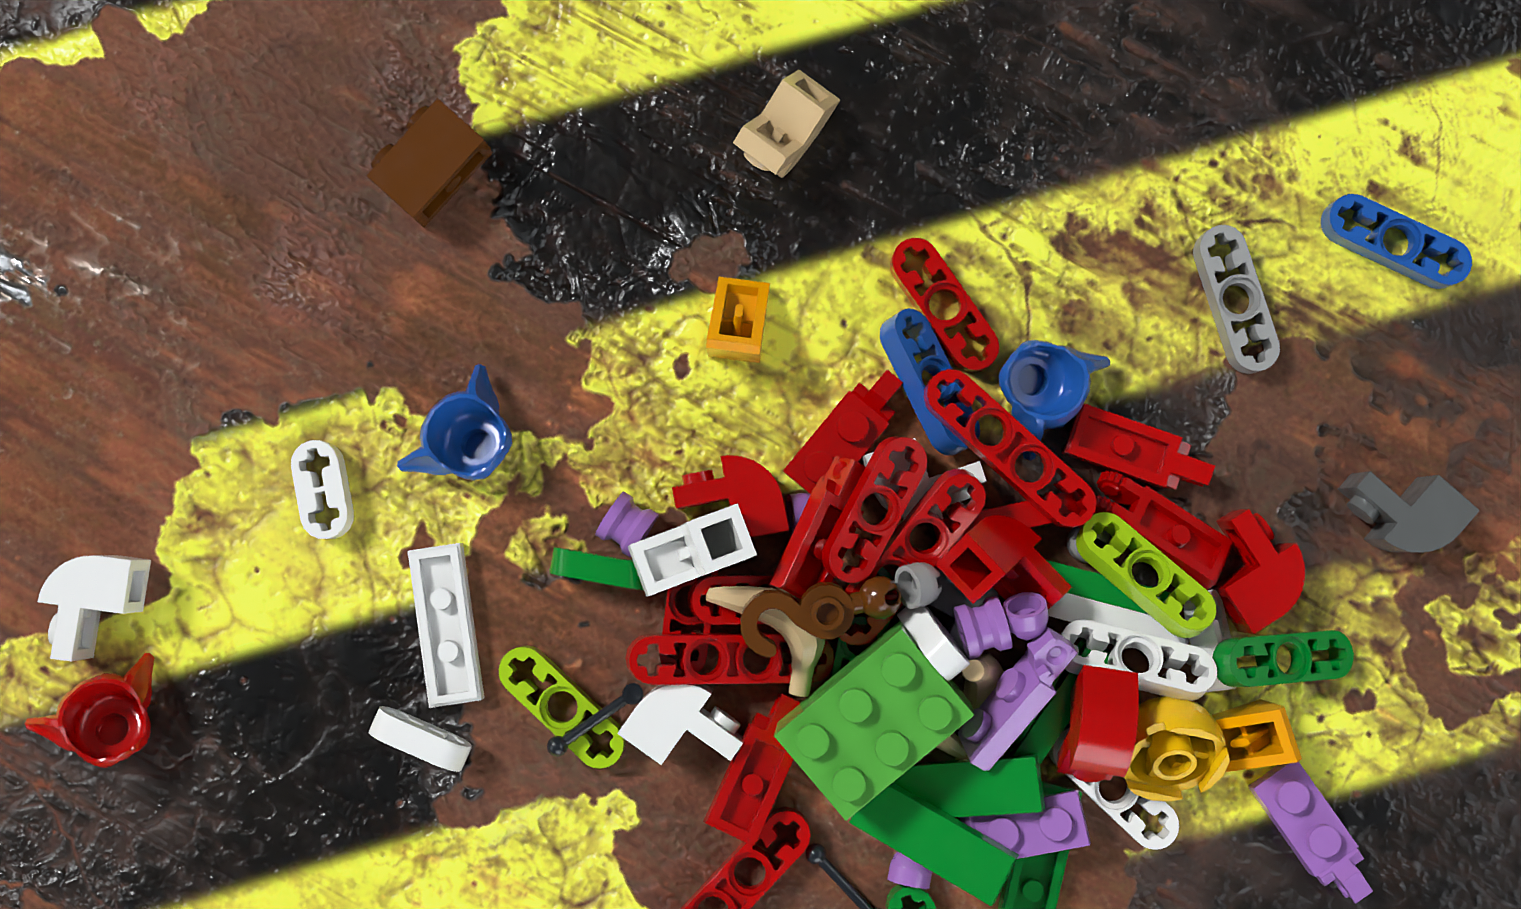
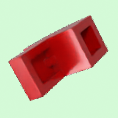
M736 455L720 456L724 477L714 479L713 470L700 471L682 475L683 485L672 487L675 507L678 510L729 500L730 506L738 503L751 538L789 531L784 500L777 481L765 467L749 458Z
M1250 509L1232 510L1216 522L1225 536L1233 541L1232 547L1244 566L1217 582L1210 589H1214L1219 593L1225 612L1238 632L1256 634L1285 615L1295 605L1304 586L1305 564L1297 543H1278L1275 546L1272 545L1270 541L1274 539L1273 531L1260 514H1252Z
M991 515L982 519L935 564L972 604L993 587L1005 600L1012 595L1023 592L1040 594L1046 599L1047 608L1050 609L1072 588L1034 548L1042 538L1025 524L1002 515Z
M1089 665L1082 666L1070 690V730L1057 753V773L1074 775L1075 778L1084 782H1099L1111 780L1113 776H1126L1134 752L1138 727V673Z

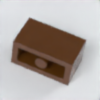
M438 98L430 107L424 105L411 116L406 126L408 131L395 145L388 144L376 154L371 163L373 169L366 175L423 228L426 227L493 153L486 141Z

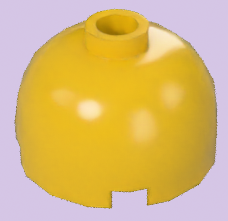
M1166 696L1148 699L1139 704L1134 752L1129 769L1124 777L1128 788L1135 795L1153 801L1183 799L1182 790L1191 789L1198 785L1199 791L1202 793L1210 789L1224 776L1230 762L1225 739L1217 721L1204 707L1195 701Z

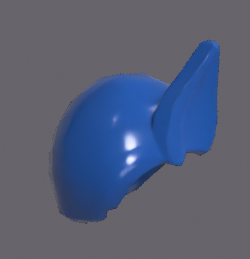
M1028 340L1020 344L1001 368L999 386L1006 400L1012 406V416L1041 441L1045 429L1063 427L1081 410L1090 393V374L1109 367L1110 359L1106 356L1084 353L1063 345L1057 346L1047 341ZM1023 452L1024 458L1030 461L1036 457V454L1033 452Z
M481 364L475 365L466 391L448 394L430 409L421 425V447L398 461L397 467L402 472H421L433 475L454 474L463 479L475 481L488 477L504 460L512 446V433L507 423L499 414L500 406L491 386L485 366Z

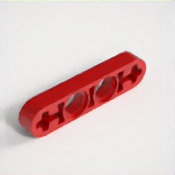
M947 369L940 371L928 381L924 389L923 398L925 406L930 413L1050 522L1059 527L1070 528L1083 525L1091 519L1096 510L1097 502L1091 487L968 375L959 370ZM939 382L946 387L953 382L958 384L961 389L957 397L967 407L971 406L975 399L982 405L981 408L969 415L964 426L956 421V418L965 413L956 404L950 403L943 407L938 403L937 400L942 394L936 387ZM993 416L1001 422L1004 430L1003 438L997 445L987 446L976 438L974 430L979 418ZM1026 451L1038 455L1044 466L1041 477L1032 483L1020 479L1015 470L1016 459L1021 453ZM1055 472L1062 477L1061 480L1053 484L1058 490L1064 494L1076 491L1080 495L1076 502L1078 508L1081 509L1078 515L1074 512L1061 515L1058 510L1063 503L1052 491L1046 492L1043 499L1037 494L1038 490L1051 482Z
M955 468L943 473L894 530L872 573L860 582L850 583L845 589L848 594L859 592L861 586L868 579L876 577L878 570L888 564H896L901 567L916 562H925L935 567V564L948 552L983 509L986 493L980 481L973 473L965 469ZM969 483L967 492L971 500L966 505L959 501L954 503L947 512L949 518L954 522L950 527H947L941 517L930 511V509L936 504L941 512H943L952 500L947 492L949 487L954 484L956 487L962 488ZM932 523L938 527L939 539L932 548L919 550L911 545L910 534L918 524ZM896 590L888 591L885 599L896 600L898 596ZM864 613L868 623L864 627L855 623L839 638L850 645L869 643L893 616L886 619H874Z
M741 633L641 635L632 641L627 648L625 657L630 673L641 682L651 685L790 683L792 674V662H783L786 672L779 674L783 661L779 644L780 642H786L780 633H763L776 643L777 652L773 657H770L767 668L759 673H750L743 664V655L749 646L746 645ZM826 640L820 660L814 668L811 683L821 681L827 677L833 668L834 653ZM786 642L783 652L791 654L790 648ZM674 643H682L678 657L682 671L680 675H673L676 669V665L673 663L656 664L652 674H648L647 667L637 663L638 655L647 654L648 645L655 644V650L660 654L676 655ZM708 643L717 650L718 663L711 672L700 674L693 670L690 656L695 647Z
M781 807L768 815L757 841L762 839L766 848L777 837V830L774 825L778 821L784 825H788L792 821L798 823L795 831L799 840L795 844L785 840L775 849V856L782 859L777 865L773 864L766 851L743 841L680 909H698L701 901L712 896L724 900L728 909H751L802 855L809 845L811 834L808 820L803 813L795 808ZM743 858H756L764 865L765 876L757 885H743L735 877V866Z

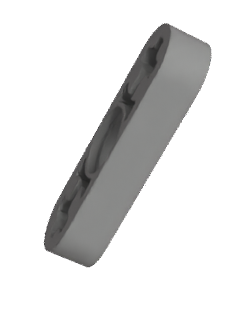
M1218 225L1212 227L1196 240L1193 248V257L1229 364L1241 373L1252 374L1265 370L1276 362L1280 353V343L1246 240L1242 233L1232 226ZM1215 238H1217L1220 245L1229 244L1231 248V253L1224 257L1227 271L1229 272L1238 267L1240 274L1232 275L1219 283L1215 276L1225 272L1220 256L1211 257L1208 249L1215 244ZM1228 286H1239L1247 292L1249 306L1243 314L1232 313L1225 307L1223 293ZM1255 317L1257 324L1248 327L1247 332L1252 343L1261 341L1264 351L1257 354L1258 363H1256L1253 356L1244 357L1241 352V347L1248 344L1245 328L1236 332L1232 328V325L1243 323Z

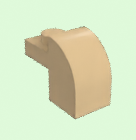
M797 70L781 81L763 112L743 125L733 144L744 151L745 158L752 165L764 171H771L783 178L795 166L820 133L840 102V99L801 70Z

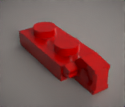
M888 369L870 390L859 382L852 392L850 390L782 472L807 493L811 494L819 479L827 473L836 456L853 459L858 462L890 424L888 421L896 412L886 403L903 382Z
M1085 403L1074 416L1062 454L1107 470L1118 471V473L1159 488L1166 487L1172 490L1177 489L1180 480L1199 487H1203V485L1209 486L1215 465L1189 457L1191 445L1183 442V437Z
M840 456L835 457L825 476H822L817 482L816 487L813 488L769 583L771 586L790 593L801 600L802 595L809 587L819 582L833 581L834 577L826 571L823 565L822 550L866 468L864 465L853 459ZM852 524L849 532L855 533L857 528ZM841 547L837 556L843 559L847 548Z
M778 694L767 717L756 713L752 723L748 724L742 736L743 744L729 764L703 820L704 823L754 846L794 760L774 737L778 721L801 702L785 694Z

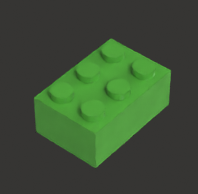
M898 621L778 721L774 737L844 820L847 821L974 716L971 702L952 680L948 682L934 668L902 622Z

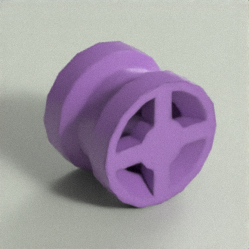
M623 491L603 518L595 535L603 541L612 539L620 545L621 552L631 558L628 546L647 537L659 514L652 509L642 510L634 504L633 497Z
M997 596L986 598L983 604L971 608L963 604L953 608L959 636L969 660L980 657L983 650L993 647L999 651L1012 648L1008 622Z

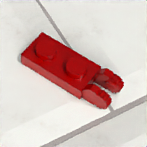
M1106 470L1101 473L1096 483L1098 484L1097 487L1104 495H1108L1110 499L1105 498V496H1095L1097 502L1094 514L1108 512L1119 516L1206 590L1216 584L1234 544L1231 539L1147 485L1142 487L1130 478L1124 477L1118 471ZM1117 503L1127 504L1131 506L1129 510H1126Z

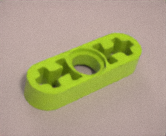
M1108 512L1096 513L1081 527L1076 536V547L1081 557L1170 633L1181 638H1192L1199 635L1212 624L1216 616V603L1212 595L1119 516ZM1106 531L1112 538L1109 544L1100 548L1094 541L1097 538V534L1099 535ZM1126 548H1129L1132 553L1119 566L1115 561ZM1144 562L1151 565L1158 574V585L1153 588L1139 585L1132 575L1133 564ZM1170 584L1173 585L1176 589L1168 595L1169 597L1164 602L1160 601L1158 597ZM1189 601L1194 604L1196 609L1193 612V617L1185 620L1179 613L1182 611V605Z
M520 646L512 649L505 654L500 662L499 678L503 686L555 736H564L569 730L576 727L584 719L587 710L594 715L602 709L551 659L536 647ZM515 658L522 662L532 658L536 662L532 672L542 683L548 679L549 674L557 680V683L543 691L538 702L530 696L531 693L539 689L531 680L526 678L518 683L513 678L517 671L516 666L512 663ZM565 691L574 696L578 708L573 719L558 721L550 715L548 701L552 694ZM610 716L592 728V730L598 735L602 734L605 730L613 735L609 743L610 747L614 750L612 754L609 755L605 751H601L597 755L591 753L588 748L592 745L593 741L586 733L569 744L568 748L586 765L601 769L613 765L620 758L625 749L626 740L617 734L621 726Z

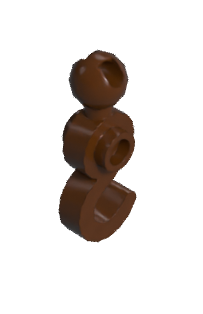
M884 576L868 579L861 586L859 592L848 594L845 589L835 583L819 582L807 589L802 595L800 602L790 593L779 589L764 590L753 595L745 604L740 618L741 634L746 645L755 653L770 658L777 652L776 643L760 632L757 626L758 618L764 611L769 609L780 610L796 626L812 636L820 639H834L843 635L851 627L854 615L865 613L874 619H886L893 616L902 602L901 591L892 579ZM895 589L898 592L896 600L885 599L888 591Z

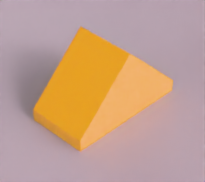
M718 277L706 342L708 357L760 363L770 283Z
M1259 699L1212 714L1222 730L1229 753L1230 762L1226 772L1297 763L1302 759L1284 706Z

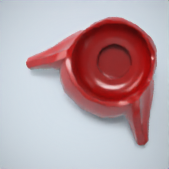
M144 653L124 676L116 673H103L80 682L64 695L58 705L56 714L27 718L25 721L26 728L51 740L67 751L77 753L84 761L97 767H111L127 759L148 743L151 734V723L147 708L150 705L152 696L154 656L151 653Z

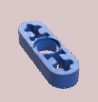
M1344 195L1330 203L1322 213L1321 228L1330 241L1430 288L1443 289L1463 281L1471 271L1472 256L1462 242L1362 195ZM1351 209L1354 211L1352 220L1367 227L1378 220L1379 224L1372 231L1361 226H1355L1346 231L1343 229L1345 220L1338 216V214ZM1388 228H1397L1406 235L1408 248L1403 255H1393L1385 248L1383 237ZM1420 252L1429 257H1437L1446 253L1448 255L1446 263L1453 267V269L1439 274L1440 264L1437 261L1424 257L1415 261L1414 264L1413 260Z
M904 309L882 324L880 328L881 344L898 378L903 382L902 386L932 446L941 454L955 455L969 447L927 409L923 398L925 385L922 379L923 370L935 376L940 371L952 369L927 318L915 309ZM903 332H907L910 338L906 339ZM920 355L922 360L916 362L914 357ZM939 382L937 388L942 394L937 400L938 403L943 402L945 406L950 403L956 404L965 412L956 418V421L964 426L969 415L974 412L972 407H967L958 399L957 394L961 389L958 384L953 382L946 387ZM978 421L975 424L974 430L977 439H979L980 436V425Z

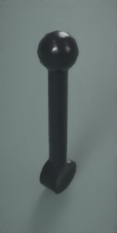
M636 683L626 685L620 697L564 736L551 737L547 743L548 753L554 757L563 756L567 752L568 745L625 705L639 703L644 696L642 687Z
M813 843L807 847L805 851L806 859L812 864H818L859 909H881L873 908L826 858V850L821 844Z

